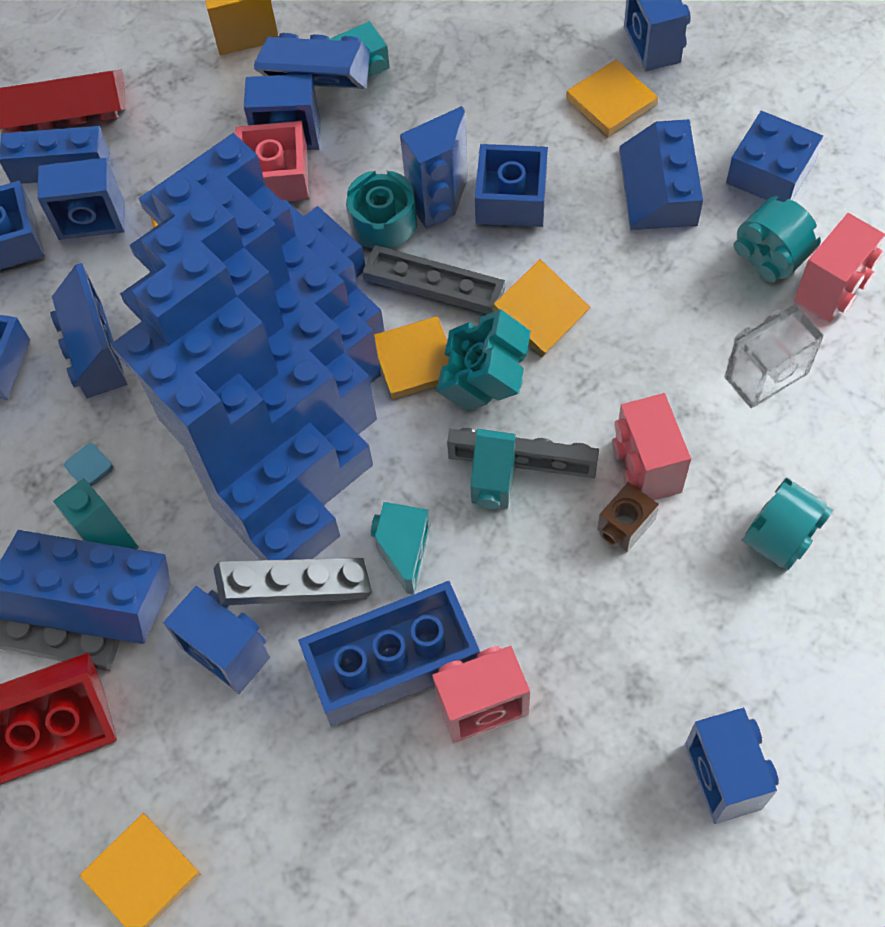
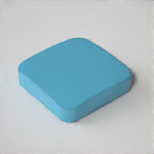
M88 443L64 463V467L77 482L85 478L91 487L105 477L113 468L111 462L93 443Z

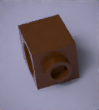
M627 482L599 514L597 530L609 545L613 547L620 546L628 552L656 520L659 504ZM619 516H628L632 518L634 522L631 524H623L619 522L616 518Z

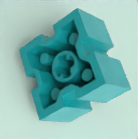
M501 309L480 317L478 326L468 322L449 330L444 353L449 357L447 365L441 367L436 392L466 411L488 405L493 398L499 401L519 394L523 384L522 376L524 368L519 363L527 355L531 330Z

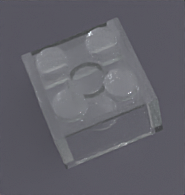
M796 304L783 311L778 309L772 312L760 325L753 329L747 327L736 335L733 340L734 344L731 355L728 358L724 378L752 409L809 374L824 335Z

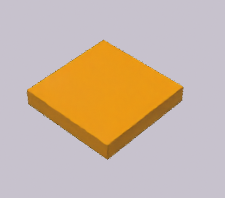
M271 0L205 1L220 56L264 45L268 37H279Z
M616 59L568 89L566 99L608 137L658 104V96Z
M541 259L491 307L494 312L500 309L531 330L529 345L541 357L591 308Z
M438 316L374 334L379 365L391 400L438 386L441 367L447 365L449 357L444 354L447 339Z
M142 813L79 876L124 927H150L201 873L151 819Z

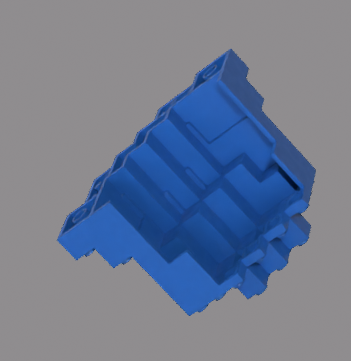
M232 133L138 198L142 209L158 225L129 246L133 255L150 272L121 292L120 295L123 302L141 322L110 345L119 359L140 380L159 421L184 447L212 508L258 559H314L340 537L336 518L324 505L373 466L369 444L359 434L377 420L371 383L381 376L374 334L385 331L382 311L358 288L356 278L362 274L365 267L362 246L319 206L303 216L286 199L282 201L265 185L258 155L238 136Z

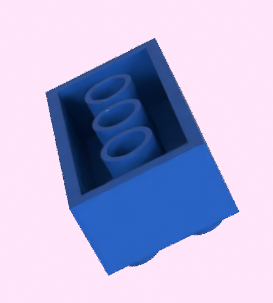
M17 530L0 560V619L145 644L171 586L166 556L161 553Z
M450 581L298 639L331 727L434 686L432 675L438 673L440 667L452 661L459 660L462 663L478 658L477 655L480 653Z

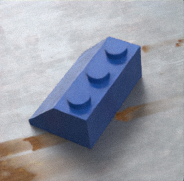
M280 33L279 37H268L254 62V69L263 76L312 74L314 86L367 89L370 49L361 42L360 38L353 36H342L341 41L329 40L328 36L318 34L310 35V39H298L299 36L296 34Z
M462 106L400 134L404 177L412 185L416 215L426 229L435 224H441L456 214L468 180L465 110Z
M690 119L656 121L619 147L630 230L698 226L703 196Z
M83 263L77 264L52 295L55 311L50 312L57 332L62 331L64 337L59 339L58 342L66 360L70 359L72 364L71 367L66 368L71 384L74 388L80 386L85 397L88 399L128 384L120 359L110 345L114 340L102 302Z

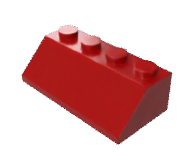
M122 69L0 88V129H3L4 133L24 132L22 126L35 124L36 130L55 127L54 121L67 119L68 125L87 122L86 116L95 114L99 115V120L119 117L118 111L126 109Z
M89 652L0 684V784L117 741L104 687Z

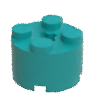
M388 170L387 174H376V171H370L357 177L348 187L346 208L350 230L353 237L363 246L373 249L374 245L393 249L404 244L416 231L417 217L413 188L411 183L401 174Z
M779 196L767 199L739 226L737 240L733 244L737 254L747 258L753 266L758 268L761 277L768 282H775L777 279L789 277L816 251L821 243L820 236L817 239L813 230L817 227V224L810 213L791 199H787L785 202L777 201L776 199Z
M786 477L775 490L776 494L761 509L741 541L780 568L784 567L789 570L796 560H800L813 542L811 537L818 528L821 529L833 509L827 506L826 502Z

